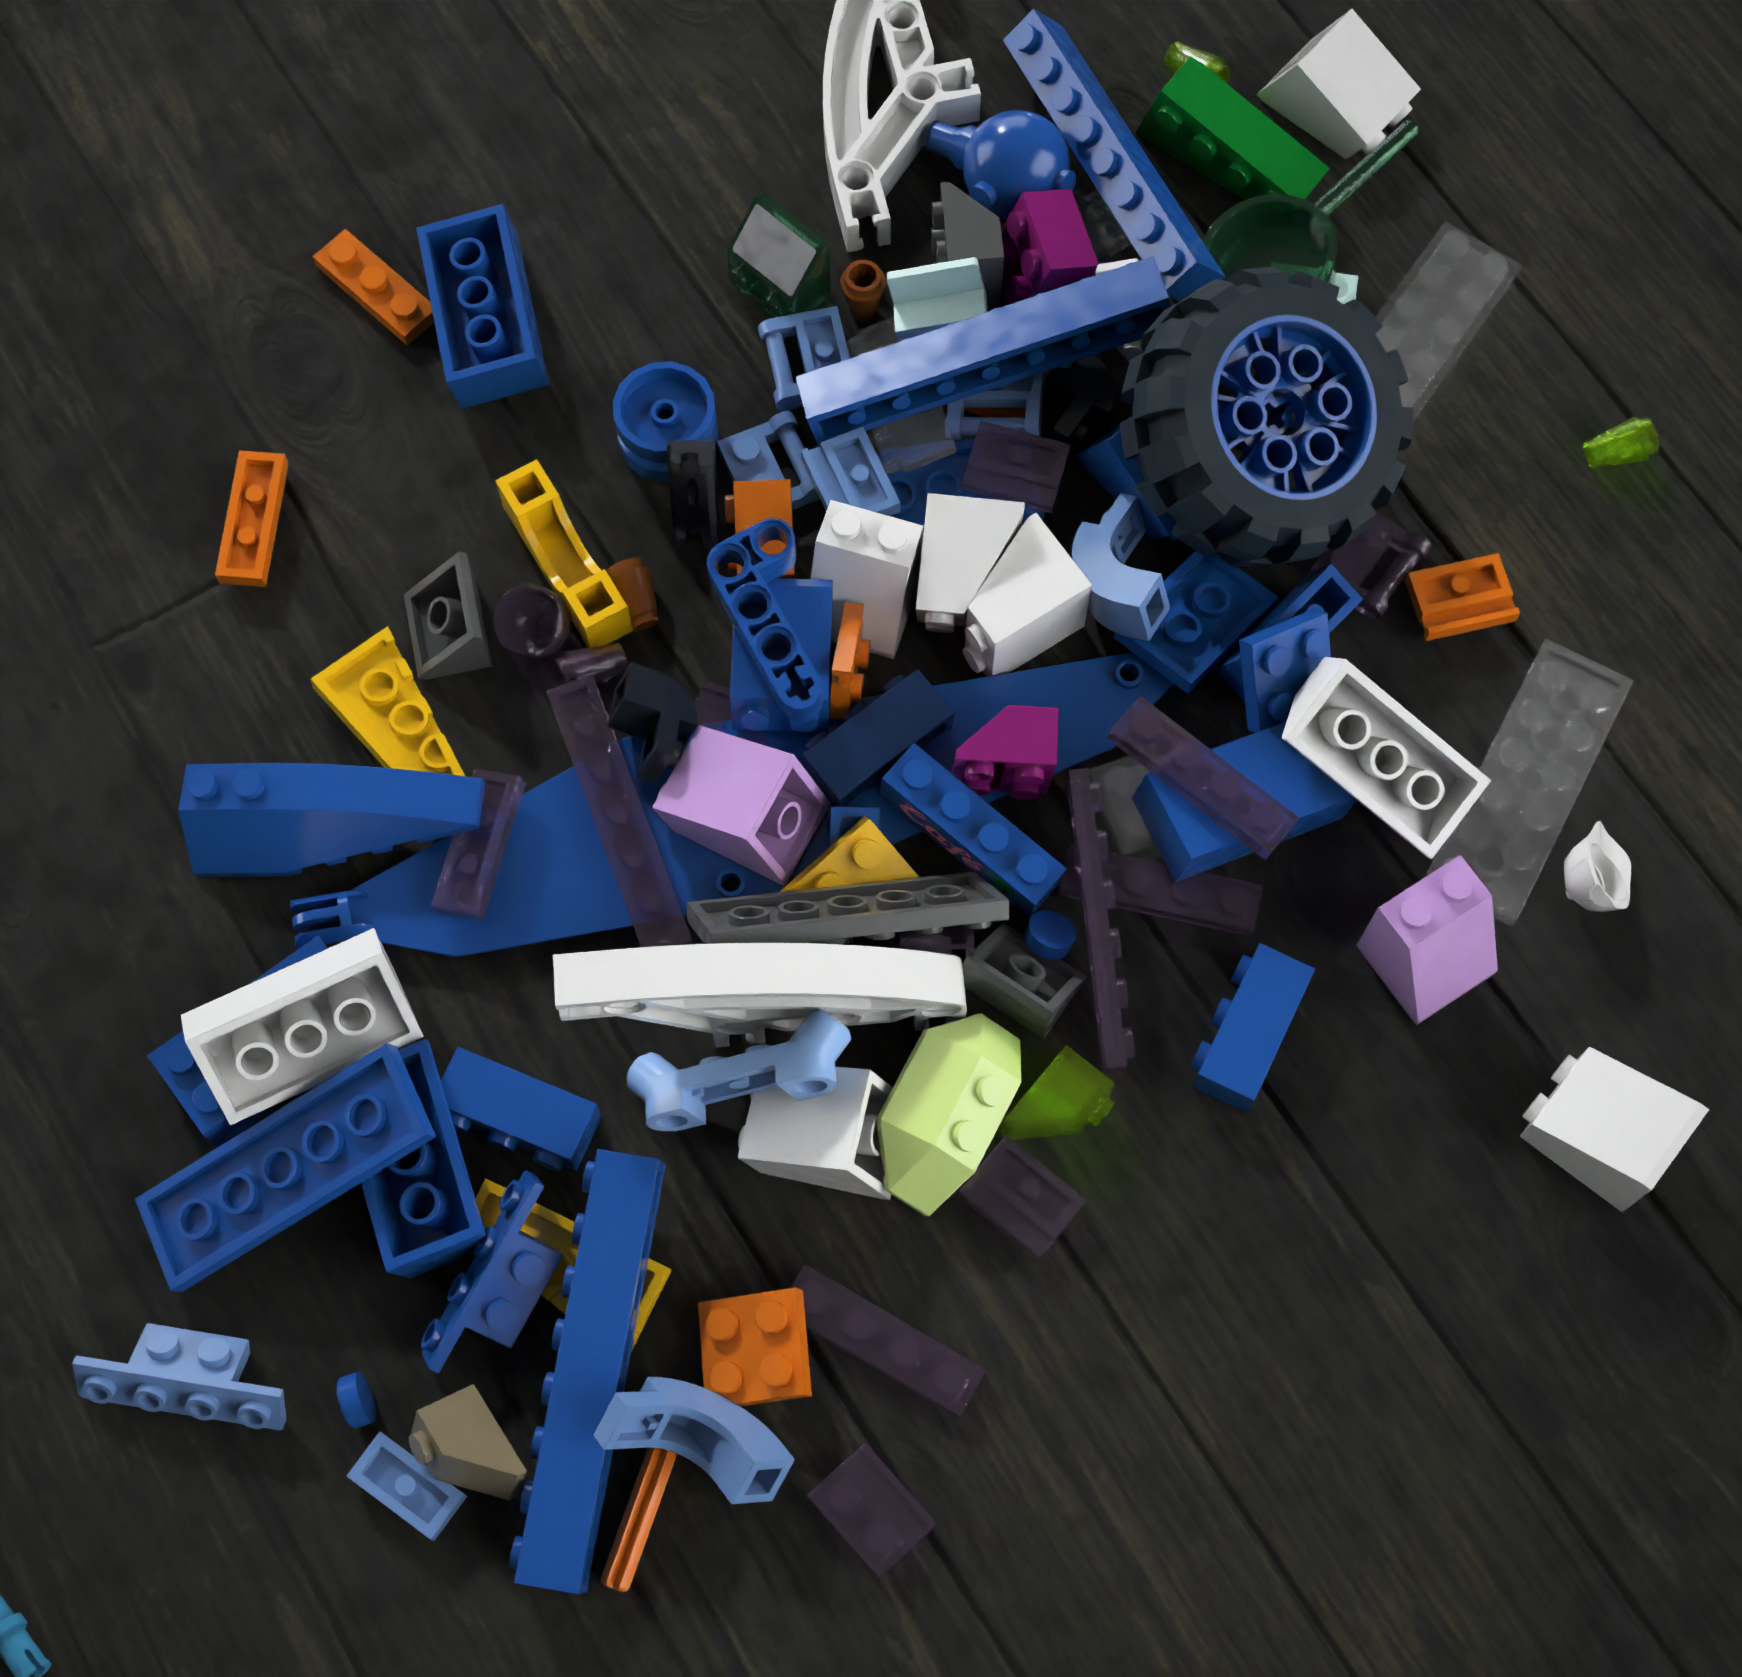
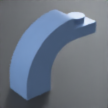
M1120 493L1109 511H1106L1102 516L1099 525L1088 522L1081 523L1072 545V560L1092 584L1088 611L1095 620L1115 633L1149 642L1170 610V604L1161 573L1124 565L1146 532V527L1137 496Z
M647 1377L640 1392H616L594 1433V1437L604 1450L660 1448L684 1456L709 1474L731 1504L772 1501L795 1461L776 1435L744 1408L711 1390L671 1378Z

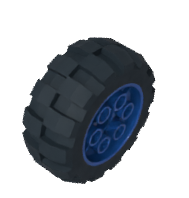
M1276 267L1239 270L1222 280L1215 279L1187 294L1185 299L1165 309L1143 334L1141 349L1144 353L1130 359L1121 393V402L1133 405L1132 418L1120 423L1125 461L1137 458L1145 481L1137 484L1135 487L1152 514L1157 517L1169 513L1177 521L1171 533L1202 555L1207 556L1220 552V558L1230 566L1264 569L1277 564L1291 565L1319 557L1328 550L1345 546L1370 527L1376 515L1374 509L1387 506L1406 467L1396 460L1397 452L1409 448L1412 442L1413 407H1402L1399 386L1407 383L1409 379L1398 349L1386 352L1376 336V333L1383 325L1361 302L1353 299L1342 304L1338 301L1337 296L1340 287L1302 271L1287 277L1286 271ZM1250 366L1256 371L1254 377L1251 375ZM1219 383L1235 394L1231 397L1218 394ZM1273 392L1279 393L1281 395L1274 397ZM1294 411H1295V418H1296L1295 421L1291 420V419H1292V418H1291V414H1292ZM1234 446L1238 450L1246 449L1239 460L1236 459L1230 450ZM1291 469L1296 486L1289 491L1288 471Z

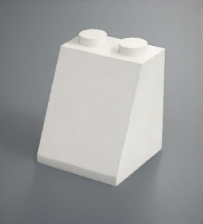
M1350 9L1312 38L1257 96L1265 104L1347 159L1360 150L1368 154L1386 137L1382 130L1388 123L1391 126L1396 125L1413 109L1408 102L1421 89L1355 11Z
M928 493L916 601L917 622L925 623L926 630L953 633L954 626H965L969 604L1022 527L1025 502Z
M830 500L815 542L810 579L833 580V642L837 643L845 602L864 604L862 639L871 641L870 653L894 659L918 590L923 525Z
M1037 513L1029 516L967 609L963 654L970 667L976 673L982 671L986 677L1010 673L1085 626L1092 584Z
M1588 1047L1578 1059L1569 1054L1551 1077L1552 1080L1558 1083L1557 1087L1549 1097L1540 1093L1522 1117L1530 1123L1520 1137L1619 1211L1623 1212L1654 1188L1709 1109L1684 1094Z
M835 1067L837 1086L833 1091L800 1101L779 1086L750 1093L751 1104L746 1125L741 1129L738 1139V1159L763 1174L890 1200L891 1194L884 1190L883 1176H885L880 1155L876 1119L893 1087L869 1069Z

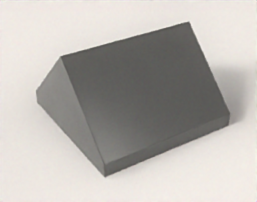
M457 552L404 594L419 679L427 680L492 667L477 582L467 553Z
M1005 923L999 926L974 949L963 963L964 986L967 990L1043 1040L1086 978V975L1061 959H1045L1033 953L1026 945L1024 935Z

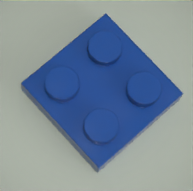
M1314 608L1239 640L1248 730L1257 733L1286 722L1296 693L1324 657H1331L1328 614Z

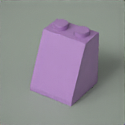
M699 725L690 742L684 747L681 758L669 779L661 787L652 808L673 832L776 883L786 886L831 802L794 754Z
M1461 855L1378 907L1356 945L1416 1025L1498 971L1492 895Z

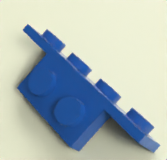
M525 1170L519 1181L513 1180L507 1186L500 1201L501 1213L493 1227L487 1226L484 1228L486 1236L475 1244V1259L467 1273L461 1272L453 1281L447 1296V1300L450 1303L440 1320L434 1319L427 1327L421 1341V1348H423L422 1355L430 1370L439 1374L465 1327L511 1348L561 1261L563 1254L559 1249L520 1231L544 1188V1185L535 1174Z

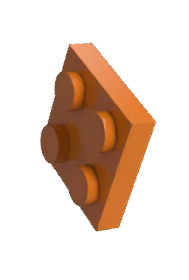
M794 1287L698 1302L704 1388L731 1400L740 1407L812 1396L803 1290Z

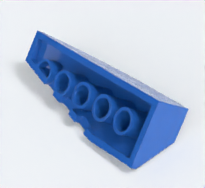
M186 764L178 811L192 873L196 877L291 876L303 873L302 868L325 863L331 866L347 862L346 857L369 851L375 855L393 850V845L413 840L423 843L479 829L485 781L482 778L434 772L336 764Z

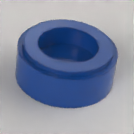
M1049 910L1033 914L1024 930V941L1028 948L1036 955L1050 960L1065 957L1076 939V930L1073 924L1065 916Z
M358 1371L340 1377L337 1382V1397L340 1409L348 1425L357 1429L374 1423L376 1420V1407L371 1388L365 1376Z

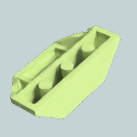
M982 1013L923 1030L876 1119L880 1155L885 1176H883L885 1191L924 1216H930L976 1172L1021 1084V1049L1019 1038Z

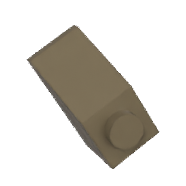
M474 1384L416 1411L411 1435H409L410 1448L415 1459L421 1465H428L436 1480L506 1500L519 1496L527 1470Z

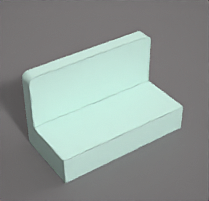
M975 257L887 273V284L894 303L895 333L898 342L988 312L986 290L978 259Z

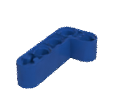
M769 518L714 546L707 556V568L716 595L780 709L787 718L795 722H807L818 716L823 708L822 683L817 671L767 585L770 581L786 574L794 566L797 556L795 536L787 522L781 519ZM772 540H779L786 545L781 553L775 555L767 554L761 550L764 544ZM730 562L737 563L743 567L737 576L731 578L724 577L718 573L724 564ZM752 603L761 604L767 609L761 617L756 619H748L741 612L743 608ZM780 644L788 647L790 653L782 660L772 661L764 655L766 650L772 645ZM793 674H795L796 682L801 691L804 693L809 692L808 700L801 701L798 696H793L789 679Z

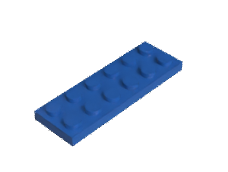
M388 1043L382 1045L135 1198L170 1291H185L434 1139L436 1135L397 1046Z

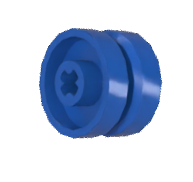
M672 361L650 363L632 371L619 384L613 399V416L618 434L619 448L628 467L641 477L659 483H669L667 441L715 440L716 453L719 437L714 393L706 379L694 369Z

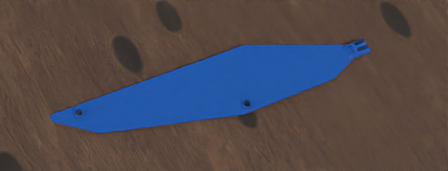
M1131 652L933 686L955 714L952 729L925 748L924 751L952 773L956 749L1008 705L1059 708L1057 765L1053 774L1055 775L1114 749L1174 683ZM1129 672L1134 675L1136 680L1125 681L1120 673ZM882 695L864 697L861 703L865 702L868 706ZM852 702L851 709L860 703ZM829 719L828 733L833 732L844 722ZM731 720L701 725L794 754L801 765L805 745L810 739L820 733L816 731H750L732 729ZM697 728L695 729L689 740L686 742L684 747L690 742ZM628 737L619 740L481 817L479 829L447 836L350 891L291 900L290 907L291 911L297 914L292 918L293 930L299 932L294 937L296 949L301 948L318 935L326 945L346 941L374 928L382 944L452 957H462L687 918V902L777 893L785 886L673 832L652 807L657 800L661 787L667 782L674 768L666 767L655 784L637 778L643 739ZM683 747L682 750H681V753H680V756H679L678 761H679L680 758H681V754H682V751H683L684 747ZM881 782L850 804L880 807L879 830L892 845L923 832L879 796ZM990 791L989 795L981 796V798L985 802L990 803L1009 795V792ZM828 810L787 884L827 850ZM732 879L736 880L740 886L737 890L728 892L722 888V884Z

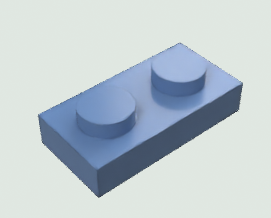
M382 1432L377 1434L347 1474L349 1479L432 1541L436 1540L467 1497V1495L452 1484L436 1480L428 1466L425 1464L421 1465L412 1454Z

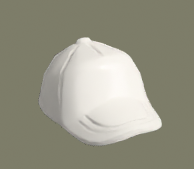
M1597 821L1588 836L1571 850L1564 861L1565 893L1570 900H1574L1588 911L1607 912L1625 909L1630 902L1631 862L1626 852L1607 833L1601 821Z

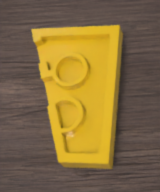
M864 816L780 892L917 878L919 876L868 817Z

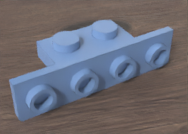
M147 1323L128 1364L77 1355L72 1363L78 1395L81 1398L89 1399L96 1403L110 1402L140 1407L149 1412L164 1411L189 1415L199 1420L213 1419L238 1423L253 1429L268 1428L282 1430L286 1422L283 1389L238 1382L250 1355L249 1339Z

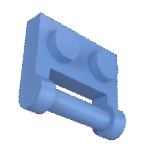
M837 306L771 318L758 325L760 340L763 344H766L776 384L773 396L776 407L779 410H793L802 404L798 384L793 381L784 344L786 337H797L805 374L817 368L850 359Z
M1045 371L948 403L946 418L947 439L962 440L963 436H1025L1026 441H1040L1042 435ZM964 407L1026 408L1025 417H964Z
M780 412L766 423L717 441V449L732 482L782 480L785 478L768 445L781 440L801 482L798 486L791 488L792 510L815 502L820 498L801 460V450L805 448L796 432L798 423L792 412Z

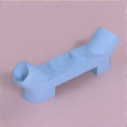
M810 1010L789 1041L774 1046L766 1044L754 1045L747 1048L743 1054L727 1058L720 1056L702 1059L699 1065L681 1070L656 1053L650 1052L639 1056L628 1070L627 1086L634 1094L645 1101L646 1125L658 1131H678L706 1124L705 1105L778 1086L798 1101L824 1095L833 1091L837 1086L835 1061L851 1040L850 1030L823 1010Z

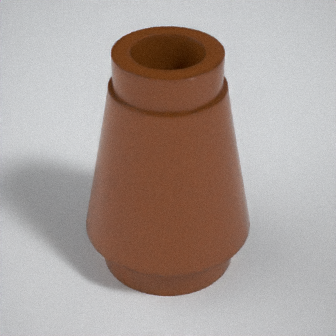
M857 260L851 263L842 273L840 285L851 316L859 322H867L872 320L877 313L885 289L886 278L883 271L872 261Z
M641 558L625 559L609 567L606 572L628 606L633 631H644L659 624L660 620L657 615L658 611L650 567L644 566Z

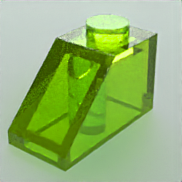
M1066 1045L1003 1120L1000 1134L1007 1140L1080 1134L1089 1122L1097 1127L1114 1105V1102L1109 1097L1115 1083Z

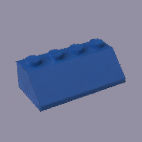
M426 1039L398 1051L436 1137L361 1183L385 1270L388 1273L406 1278H413L458 1260L486 1236L430 1042Z

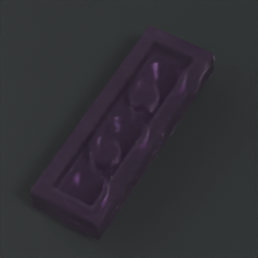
M474 768L472 777L482 778L485 781L479 829L453 835L431 906L438 913L483 921L526 783L520 776Z

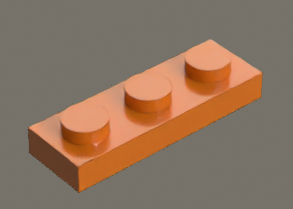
M344 229L312 256L318 269L407 346L434 323L431 302L348 230Z
M239 450L215 577L219 584L266 587L289 465L285 454Z

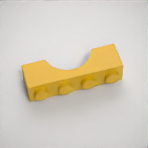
M536 459L495 480L504 510L591 653L632 632L633 629L627 604L606 570H601L587 552L566 513L558 492L538 460Z

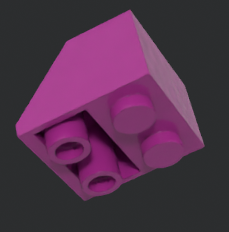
M1071 189L1031 191L1021 194L1001 228L1004 251L1002 279L1005 285V296L1010 304L1034 297L1039 293L1078 282L1087 277H1092L1099 264Z
M1008 705L956 749L952 774L979 797L989 795L990 791L1009 792L1012 798L1022 800L1035 799L1039 797V794L1046 795L1057 765L1059 708Z

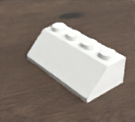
M1324 657L1294 696L1282 739L1429 859L1435 856L1491 782L1487 776L1346 659Z
M374 928L181 1015L185 1042L230 1125L323 1083L386 1043L400 1048L424 1037L396 972Z

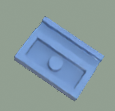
M863 426L823 441L817 448L809 451L807 448L801 450V460L825 511H827L830 500L887 516L900 512L901 503Z

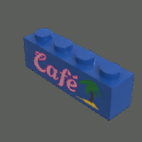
M915 743L910 746L882 778L879 796L967 869L978 873L1005 896L1009 903L1026 918L1030 919L1060 884L1067 869Z

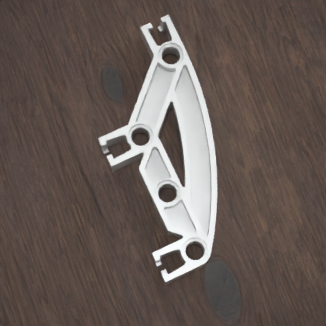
M837 0L834 7L824 61L823 126L829 183L847 252L864 248L863 240L859 238L858 219L867 216L872 217L873 225L877 227L878 246L891 243V218L885 198L924 146L925 134L930 124L938 120L955 126L979 121L981 92L979 85L973 84L974 68L971 58L934 65V47L920 0ZM877 46H880L893 91L874 117L869 119L867 109L869 81Z
M718 943L653 946L553 955L555 1006L559 1010L562 1021L619 1016L712 1033L716 1048L729 1047V1035L746 1034L748 1044L766 1043L765 1028L795 1031L810 1010L815 1009L823 1010L844 1026L889 1023L914 1016L915 1031L928 1029L929 1018L945 1017V1023L966 1018L967 1012L961 958L955 955L935 952L841 944Z

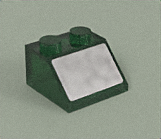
M761 191L758 193L727 249L729 279L742 293L749 292L761 301L763 308L773 318L812 311L831 294L829 243L765 192Z

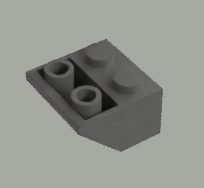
M940 183V201L932 202V255L936 256L937 263L972 257L977 258L986 290L987 308H999L1004 265L1000 218L952 183Z

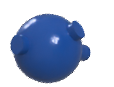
M1025 110L1004 111L988 118L979 127L969 125L958 128L936 120L930 124L926 131L924 139L926 150L949 158L957 169L962 170L969 196L1000 219L1007 220L1023 192L1071 189L1073 191L1076 174L1070 170L1069 151L1062 133L1055 123L1034 112Z

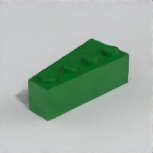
M1193 55L1186 60L1160 91L1135 132L1283 224H1286L1330 169Z

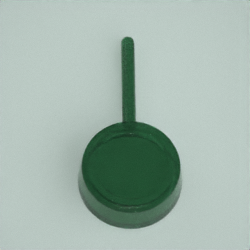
M1407 120L1314 204L1295 196L1272 194L1250 198L1225 211L1211 225L1203 239V243L1225 275L1224 278L1242 269L1276 267L1286 271L1287 277L1302 271L1334 285L1336 280L1337 237L1335 229L1327 216L1418 134V123L1414 120Z

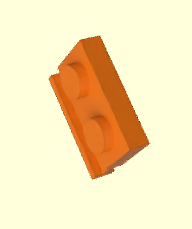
M1499 553L1410 572L1405 579L1418 621L1422 623L1425 631L1423 635L1425 642L1516 622L1520 615L1519 608L1514 605L1512 599L1514 594Z
M845 602L831 673L833 677L829 719L842 721L844 716L851 710L852 702L861 703L864 674H859L858 668L867 669L871 643L870 640L862 639L864 604Z

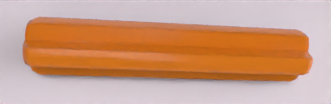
M647 1448L601 1576V1583L604 1586L620 1592H627L629 1590L677 1453L660 1448Z

